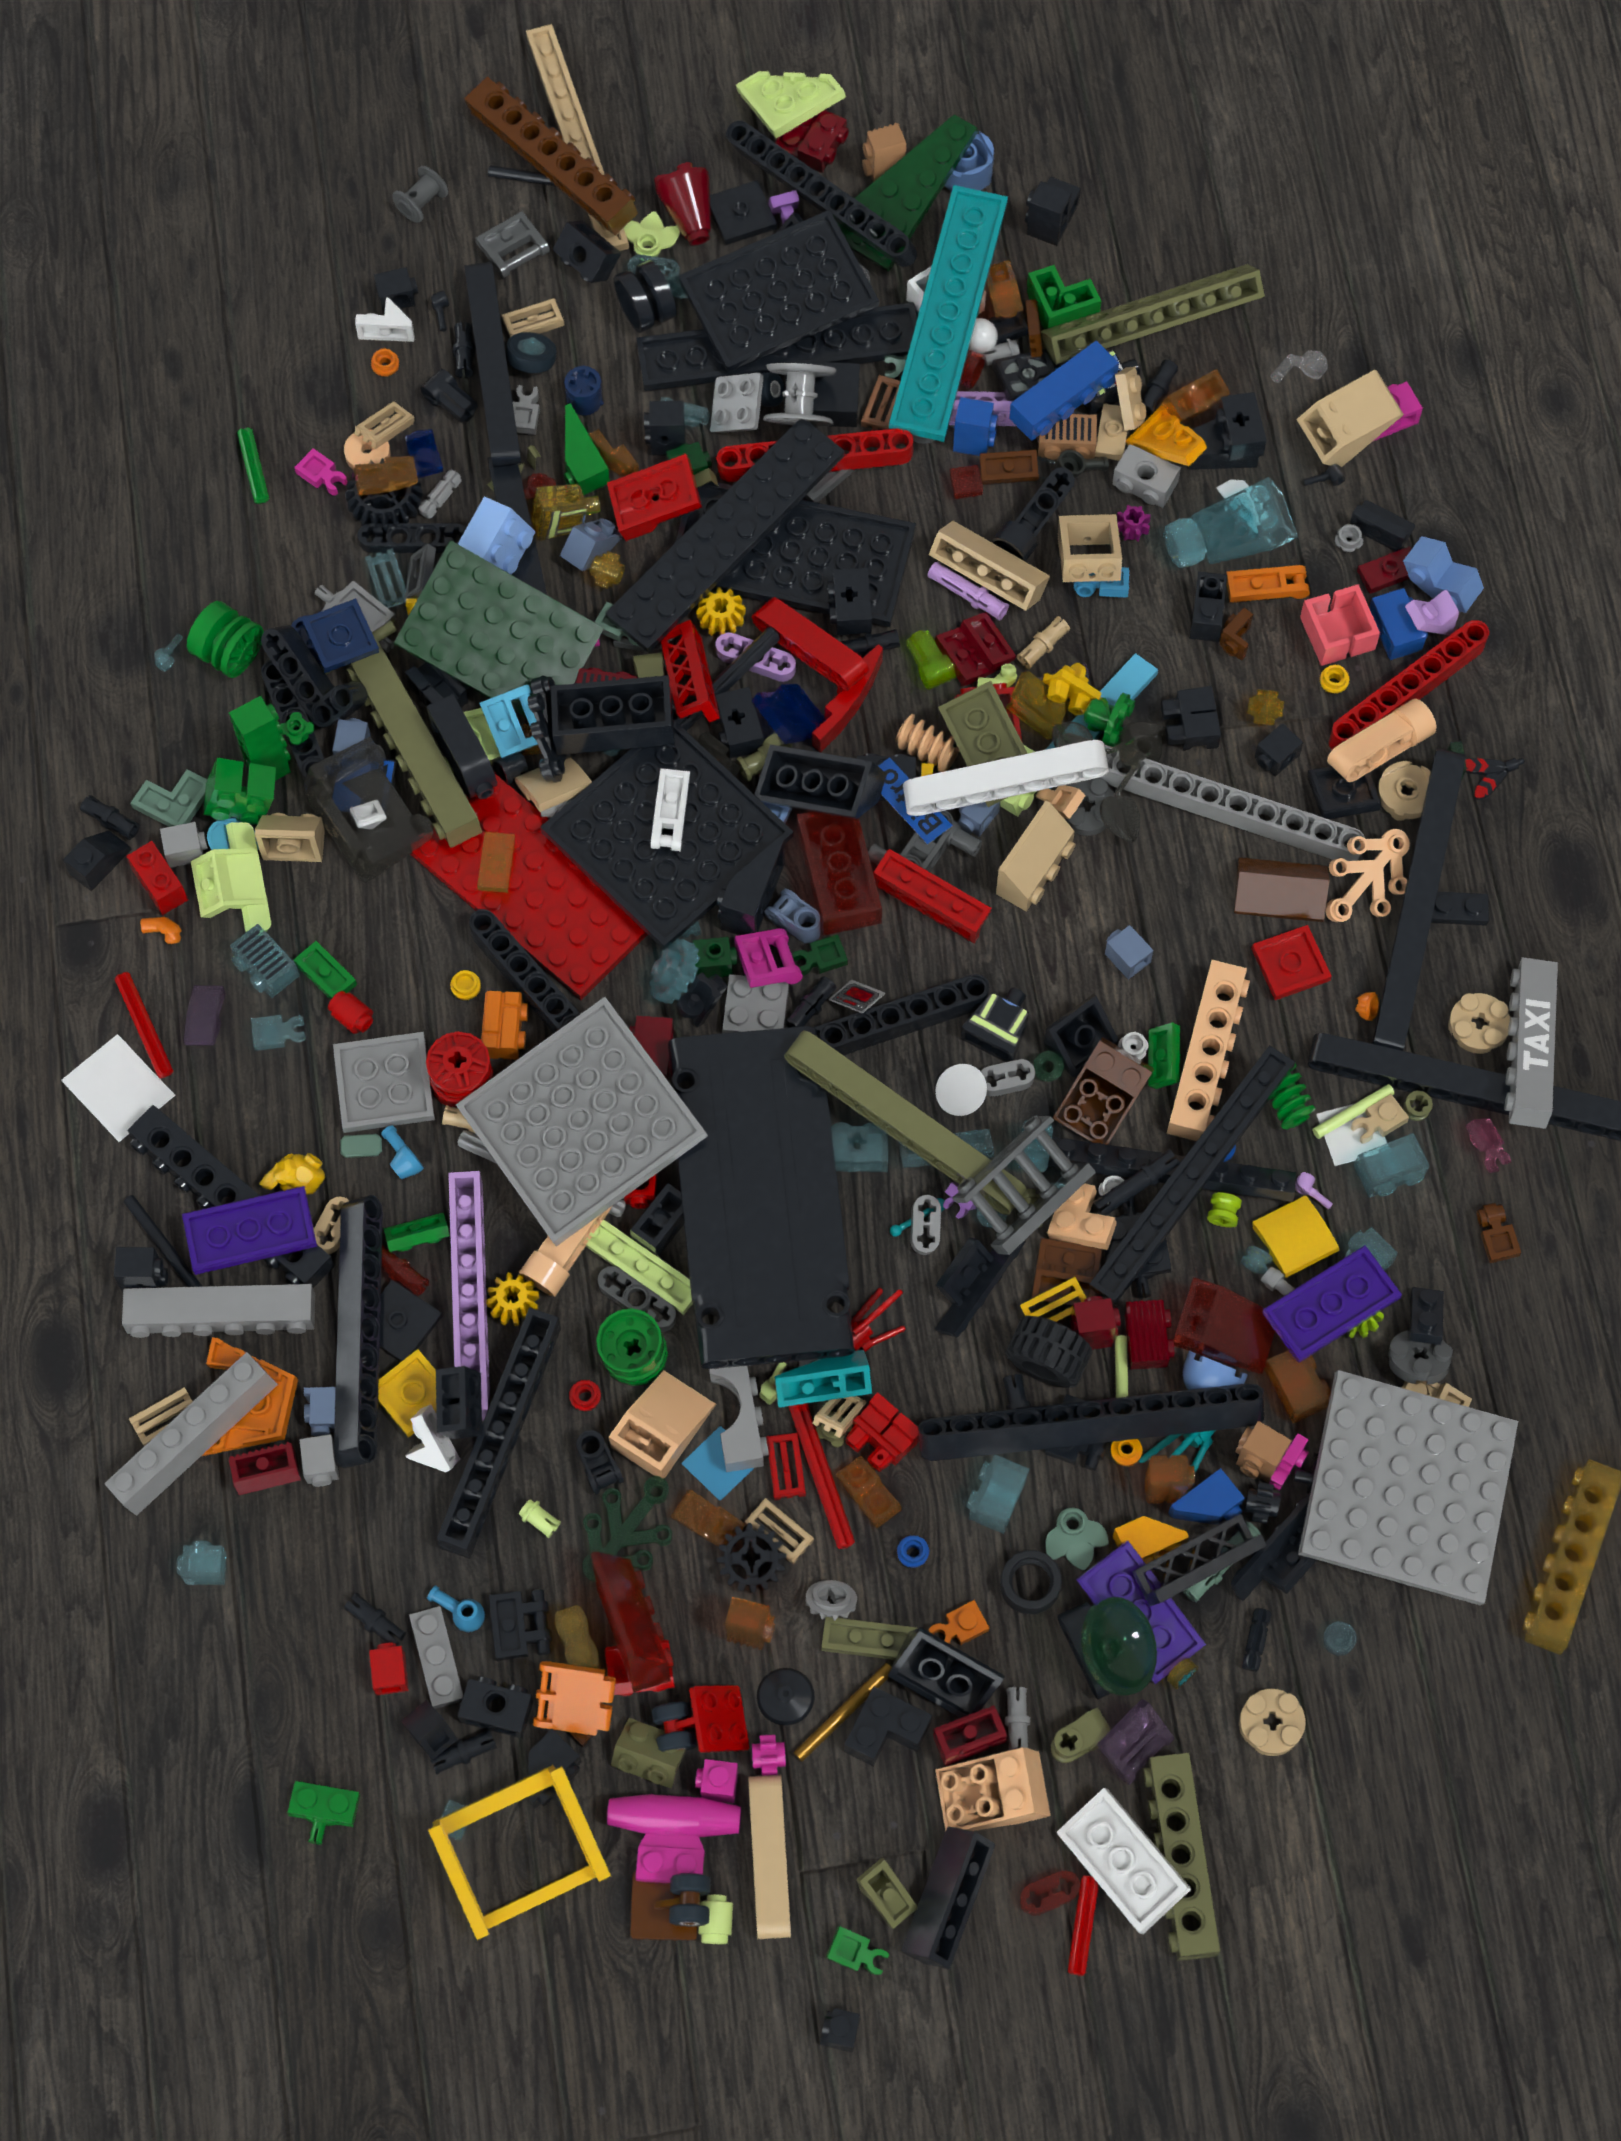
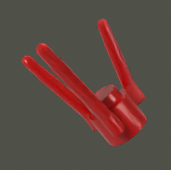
M878 1288L851 1319L855 1351L862 1348L866 1352L872 1346L906 1330L905 1326H900L870 1339L873 1331L869 1324L902 1295L903 1291L901 1289H898L863 1320L862 1317L883 1293V1289Z

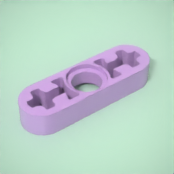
M734 633L722 634L716 640V654L720 660L731 664L739 656V652L742 653V648L744 647V651L754 640ZM729 643L734 644V649L730 648L728 652L724 651V647H727ZM772 647L764 655L763 660L756 663L749 671L785 682L792 679L795 675L796 661L790 653ZM783 662L787 663V668L784 667L782 671L778 670V666H781Z

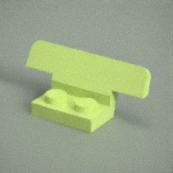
M231 822L226 825L230 849H213L191 861L200 915L204 918H211L229 908L241 909L246 936L252 935L257 930L260 933H265L271 927V918L254 829L246 822Z

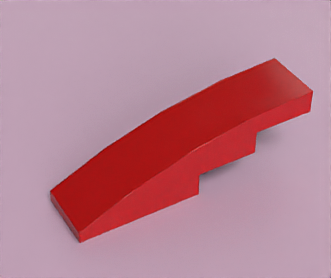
M879 644L863 658L869 667V672L848 691L837 686V696L825 706V722L812 732V746L821 753L843 731L859 710L870 691L882 664L883 648Z

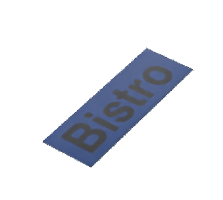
M890 757L878 766L887 774L881 794L927 844L953 826L941 812L922 816L908 815L903 783L909 780V778Z

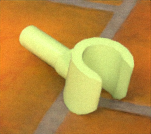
M785 1362L778 1363L769 1380H766L761 1385L759 1396L769 1405L777 1399L774 1376L782 1374L786 1367Z

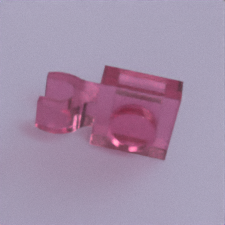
M1490 1118L1474 1119L1465 1126L1470 1134L1472 1144L1480 1152H1486L1484 1164L1490 1173L1499 1171L1496 1165L1497 1157L1502 1165L1511 1163L1509 1154L1502 1148V1145L1505 1143Z

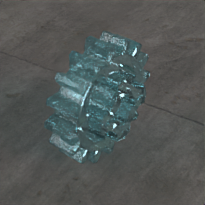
M677 938L674 944L670 943L667 949L661 951V958L656 960L652 967L651 975H653V979L649 982V986H652L650 994L654 995L655 999L673 1004L674 999L679 1000L681 994L688 991L687 985L693 983L698 971V967H695V964L700 960V957L697 956L699 949L694 944Z

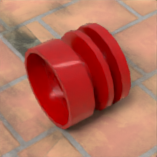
M458 1031L445 1034L437 1039L428 1050L426 1067L432 1091L439 1102L445 1106L457 1108V1103L494 1077L487 1047L481 1039L471 1033ZM461 1062L460 1068H456L457 1063Z

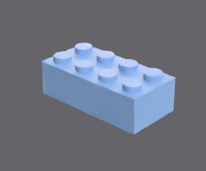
M484 497L458 545L512 575L516 571L526 548L530 546L536 531L511 508Z

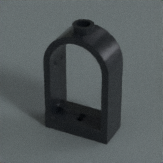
M454 694L428 705L427 711L432 734L469 799L478 796L479 799L490 797L494 793V787L497 786L493 768Z

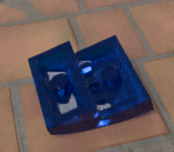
M781 684L775 692H758L751 700L784 744L812 738V732L826 721L799 684Z

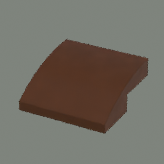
M1041 1238L1032 1298L1073 1277H1076L1086 1298L1095 1296L1096 1292L1090 1288L1089 1284L1099 1272L1102 1249ZM1072 1285L1043 1301L1054 1302L1074 1292L1075 1289ZM1078 1296L1064 1304L1073 1306L1074 1303H1079L1081 1300Z

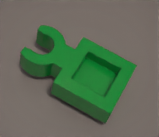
M838 1926L825 1958L854 1971H858L862 1963L869 1973L881 1975L883 1971L874 1967L873 1959L877 1955L886 1959L889 1957V1954L883 1949H867L870 1939Z

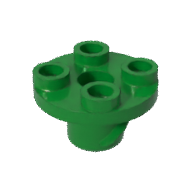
M1124 692L1119 696L1115 706L1109 704L1106 698L1103 697L1099 700L1096 698L1092 699L1085 709L1084 723L1088 725L1087 728L1091 731H1104L1102 739L1104 745L1115 748L1116 744L1120 745L1126 731V728L1122 727L1126 716H1131L1136 701L1130 699V695Z

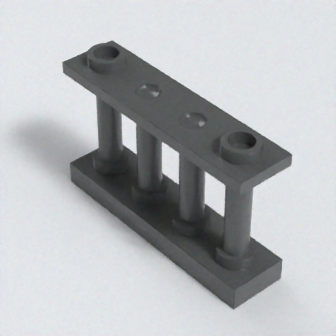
M1036 1115L1030 1118L1023 1125L1024 1131L974 1178L969 1177L964 1180L957 1188L959 1192L952 1197L955 1203H968L971 1200L997 1232V1239L990 1245L997 1254L1010 1255L1096 1173L1089 1163H1071L1048 1135L1045 1129L1054 1121L1051 1116ZM1035 1138L1062 1170V1177L1055 1184L1048 1182L1023 1151ZM1013 1159L1040 1190L1039 1195L1041 1197L1034 1204H1028L1002 1172ZM991 1180L995 1182L1018 1210L1017 1215L1019 1218L1011 1225H1006L979 1192Z

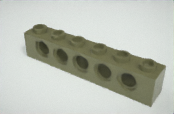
M1189 1753L1150 1757L1147 1763L1148 1767L1143 1768L1145 1787H1151L1153 1800H1148L1150 1819L1156 1820L1158 1830L1157 1833H1153V1842L1183 1880L1194 1889L1193 1896L1189 1898L1183 1897L1165 1913V1918L1171 1919L1173 1932L1168 1933L1171 1953L1176 1952L1177 1961L1216 1957L1220 1953L1190 1755ZM1165 1784H1172L1178 1789L1179 1795L1176 1798H1167L1163 1795L1161 1787ZM1176 1816L1182 1820L1184 1828L1180 1831H1173L1167 1826L1166 1819ZM1176 1849L1184 1850L1188 1854L1189 1862L1186 1864L1176 1863L1172 1859L1171 1852ZM1186 1915L1194 1916L1199 1922V1929L1196 1931L1186 1930L1182 1925V1918Z

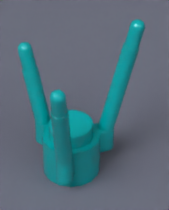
M1216 1430L1183 1434L1184 1441L1170 1455V1460L1174 1461L1189 1445L1195 1448L1199 1445L1201 1446L1186 1476V1481L1190 1482L1207 1449L1213 1443L1210 1437ZM1182 1434L1169 1435L1141 1456L1139 1462L1144 1463Z

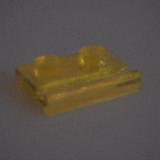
M1030 671L1022 672L1011 695L1012 700L1007 704L1006 708L1045 739H1054L1056 736L1055 731L1062 723L1069 702L1056 703L1047 698L1049 686Z

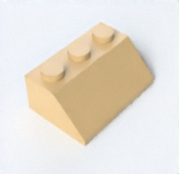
M1044 802L998 870L996 894L1024 911H1027L1032 903L1036 905L1040 901L1045 891L1043 886L1048 880L1052 882L1060 870L1058 864L1063 857L1065 859L1070 857L1076 845L1073 843V828L1050 802Z

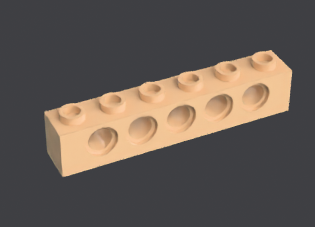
M1211 960L1167 1134L1198 1141L1215 1118V1116L1210 1115L1212 1105L1218 1106L1222 1088H1218L1217 1084L1219 1078L1225 1079L1229 1061L1224 1060L1226 1051L1232 1052L1236 1034L1231 1033L1233 1024L1239 1025L1243 1007L1238 1006L1240 997L1246 998L1250 983V980L1244 979L1247 968ZM1226 994L1231 1000L1222 1001L1217 995ZM1220 1021L1224 1027L1215 1028L1210 1022ZM1213 1048L1217 1054L1208 1055L1203 1049ZM1206 1075L1210 1081L1206 1083L1200 1082L1196 1079V1076ZM1198 1102L1203 1106V1109L1194 1110L1189 1106V1103Z

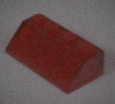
M598 1551L591 1553L596 1589L633 1693L670 1682L669 1668L674 1667L673 1659L669 1648H662L661 1641H664V1635L660 1623H653L651 1615L655 1614L650 1596H643L642 1589H645V1583L641 1571H634L630 1559Z

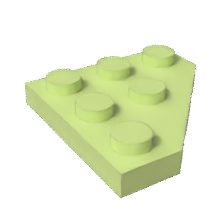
M758 71L736 84L738 93L776 139L846 98L843 88L831 74H820L819 77H806L805 73L784 72L783 76H771L767 71Z

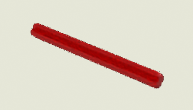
M808 1404L788 1406L835 1543L839 1549L851 1547L855 1543V1539L816 1427L812 1424L813 1419Z

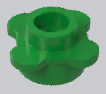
M299 712L292 713L286 723L280 724L283 730L282 735H286L293 745L303 743L307 740L309 734L314 731V725L311 722H306Z

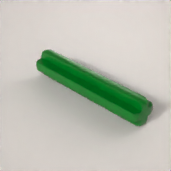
M249 427L239 429L237 434L254 502L256 504L267 503L269 495L253 431Z

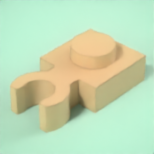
M1392 1094L1368 1107L1365 1112L1368 1118L1361 1117L1355 1119L1351 1125V1130L1355 1131L1358 1128H1365L1367 1130V1133L1363 1134L1360 1142L1364 1144L1372 1139L1376 1131L1384 1137L1406 1124L1409 1116Z

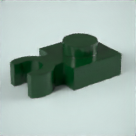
M838 934L810 943V952L798 950L792 953L794 962L803 960L806 963L799 967L802 976L808 974L816 966L819 974L848 965V959Z

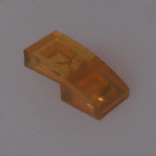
M599 429L589 434L609 469L622 477L639 471L638 463L624 444L613 449Z
M413 456L385 457L384 463L356 464L354 468L358 495L394 491L417 484L418 481Z
M691 1489L686 1491L671 1515L673 1519L717 1546H727L729 1542L726 1540L725 1535L729 1534L734 1537L737 1535L735 1527L739 1526L742 1530L745 1525L744 1522L720 1506H714Z

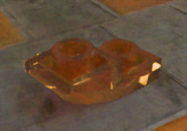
M859 1456L836 1473L844 1488L876 1528L883 1525L902 1510L900 1503L881 1483L879 1475L862 1456Z

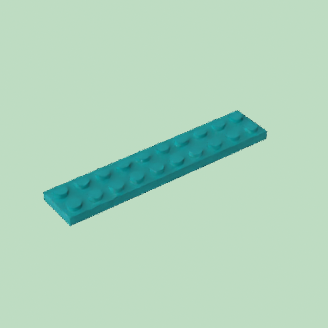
M953 185L890 418L889 429L908 430L915 436L945 441L1008 202L1007 196Z

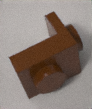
M1243 608L1237 615L1232 614L1227 619L1219 644L1228 655L1236 656L1240 660L1246 657L1248 643L1241 637L1250 629L1253 613L1246 608Z

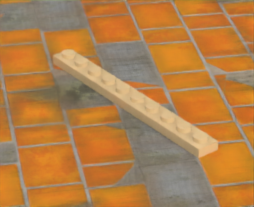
M552 24L527 30V40L563 141L566 144L569 142L573 143L580 151V156L584 159L587 157L592 159L598 166V171L604 175ZM589 215L592 227L597 233L619 251L629 249V242L624 228L614 236Z

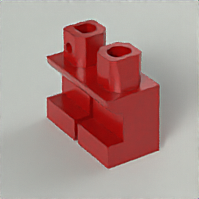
M877 1392L869 1401V1405L853 1420V1428L846 1437V1444L858 1453L869 1442L875 1450L867 1458V1461L878 1472H881L891 1462L896 1465L919 1443L918 1427L904 1414L900 1413L898 1415L899 1410Z

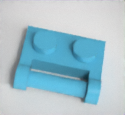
M529 684L480 702L481 709L502 759L538 745L533 736L525 738L511 701L519 699L529 725L537 721L528 706L527 699L532 694Z

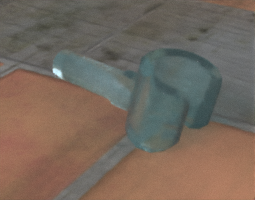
M177 634L165 649L160 648L155 652V665L163 672L169 670L174 664V658L171 654L183 639L180 634Z

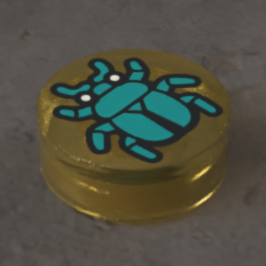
M1185 1658L1170 1671L1167 1681L1174 1689H1178L1194 1676L1198 1666L1191 1658Z

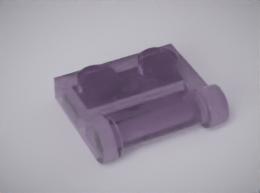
M1141 1699L1097 1746L1115 1768L1117 1775L1126 1784L1130 1785L1136 1779L1135 1774L1149 1761L1150 1757H1153L1164 1745L1168 1746L1175 1738L1150 1703Z

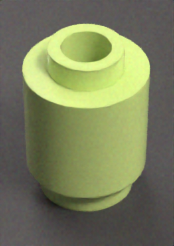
M707 1895V1901H700V1905L707 1906L710 1909L709 1923L699 1926L698 1934L702 1935L701 1943L728 1944V1936L732 1935L733 1903L726 1902L727 1896Z

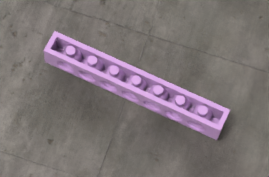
M480 1171L449 1173L454 1367L466 1366L481 1373L483 1421L490 1407L483 1183Z

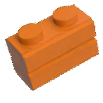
M485 992L481 1041L487 1047L489 1057L492 1059L517 1060L519 1059V1049H525L526 1031H521L522 1021H528V1003L523 1002L522 993Z

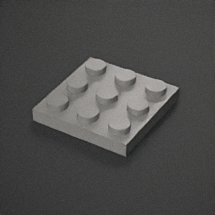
M424 1032L333 1044L344 1133L435 1120L431 1083L426 1067L427 1051Z

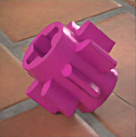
M775 1734L760 1735V1743L752 1744L753 1769L762 1768V1776L778 1775L777 1767H786L784 1742H776Z

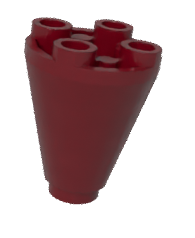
M691 162L678 165L676 167L677 171L656 176L654 182L656 193L682 236L688 240L689 245L696 246L710 240L709 174L706 168L693 167Z

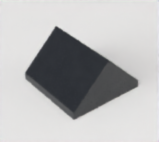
M1092 994L1046 1028L1044 1046L1070 1076L1076 1077L1080 1074L1102 1037L1116 1046L1119 1044V1039L1097 996Z

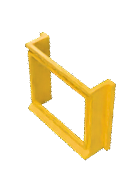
M554 1765L549 1766L433 1821L434 1827L428 1829L477 1940L489 1935V1928L594 1878H597L600 1882L611 1876L562 1766L555 1769ZM553 1785L589 1865L483 1915L448 1834Z

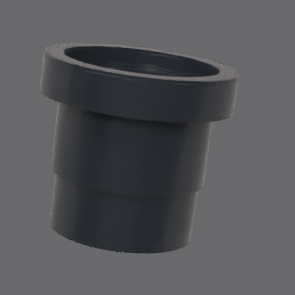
M520 752L505 758L497 757L492 760L495 774L504 780L507 785L511 784L515 777L528 771L526 759Z

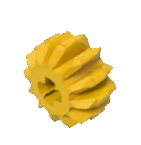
M718 587L715 594L709 592L706 598H703L698 603L699 608L696 610V616L700 620V627L702 630L708 629L711 636L716 632H720V635H722L726 631L735 634L736 626L742 627L744 623L743 617L746 614L744 605H742V598L740 595L733 596L731 589L726 593H722V589Z
M508 1272L506 1274L507 1281L503 1282L500 1278L496 1277L495 1284L497 1287L488 1288L487 1292L491 1297L486 1300L487 1307L493 1308L491 1310L493 1318L501 1316V1324L506 1325L512 1319L514 1326H518L520 1323L519 1318L523 1317L525 1320L529 1307L538 1310V1305L534 1301L539 1299V1293L533 1290L535 1285L532 1280L525 1282V1277L522 1274H519L516 1280H513L512 1274ZM513 1296L515 1299L517 1296L518 1301L512 1303V1300H510V1302L508 1303L507 1298Z

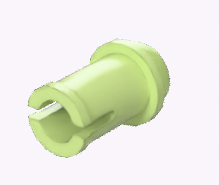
M531 1499L528 1500L519 1512V1515L523 1517L522 1521L524 1523L528 1521L544 1533L547 1538H550L553 1535L552 1532H555L561 1524V1521L541 1508L538 1500L536 1502Z

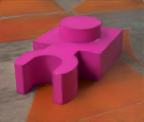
M314 448L294 467L297 475L317 489L322 483L325 484L327 491L331 495L336 496L338 494L337 487L332 485L334 482H341L343 485H347L345 474L335 471V463Z
M1299 1433L1270 1479L1269 1484H1273L1274 1488L1279 1491L1294 1466L1301 1468L1309 1454V1451L1305 1450L1309 1439Z

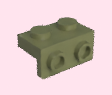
M628 1718L615 1745L611 1765L623 1772L631 1773L655 1784L672 1788L676 1772L686 1753V1749L661 1752L656 1739L665 1734V1731Z

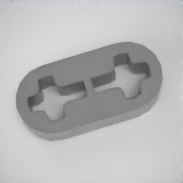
M1024 1059L991 1065L981 1070L986 1082L987 1076H992L994 1080H998L995 1087H991L990 1083H986V1096L989 1097L1025 1090L1033 1084L1035 1078L1033 1064ZM1018 1069H1022L1023 1073H1028L1025 1080L1015 1076Z
M922 1195L917 1198L911 1209V1247L921 1255H928L934 1252L940 1242L941 1206L934 1196ZM924 1202H928L929 1208H934V1212H931L928 1216V1222H924V1213L918 1211V1208L922 1207ZM923 1228H928L927 1236L933 1239V1242L929 1243L927 1248L923 1247L922 1242L917 1241V1238L923 1235Z

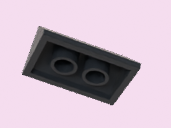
M921 1627L908 1633L888 1672V1677L960 1718L982 1710L1005 1676Z

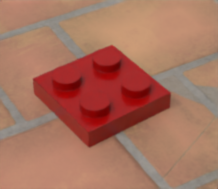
M1308 925L1252 944V952L1274 1000L1331 980L1330 971Z

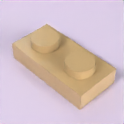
M1127 367L1115 374L1124 430H1135L1145 422L1146 407L1141 400L1142 382L1140 376L1137 375L1136 367Z

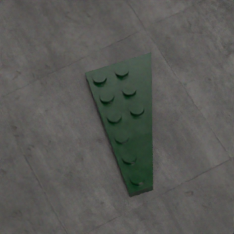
M954 114L854 199L896 227L910 239L979 132L978 128ZM865 218L860 219L857 224L862 223ZM837 223L852 251L888 272L891 270L894 262ZM885 232L881 233L877 239L881 238ZM905 246L901 247L897 253L902 252Z

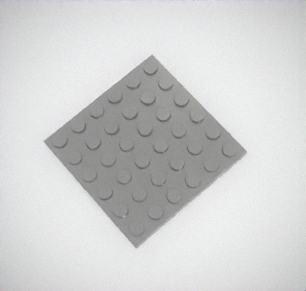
M606 997L599 1000L456 1104L459 1111L556 1246L708 1136Z
M1338 1370L1334 1375L1298 1555L1480 1606L1485 1604L1518 1421Z

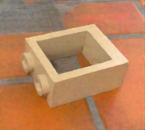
M1116 514L1059 516L1058 544L1063 582L1121 581L1122 553ZM1110 544L1112 554L1071 555L1070 545Z

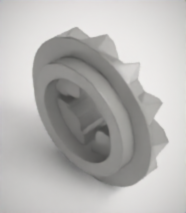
M836 1580L819 1581L810 1586L806 1592V1605L810 1607L811 1614H820L821 1619L832 1617L836 1621L838 1616L847 1618L849 1613L856 1609L857 1595L849 1585ZM828 1596H830V1598L836 1604H830L828 1601Z

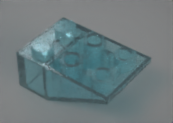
M1269 477L1192 515L1209 564L1211 565L1273 550L1298 537L1281 489Z

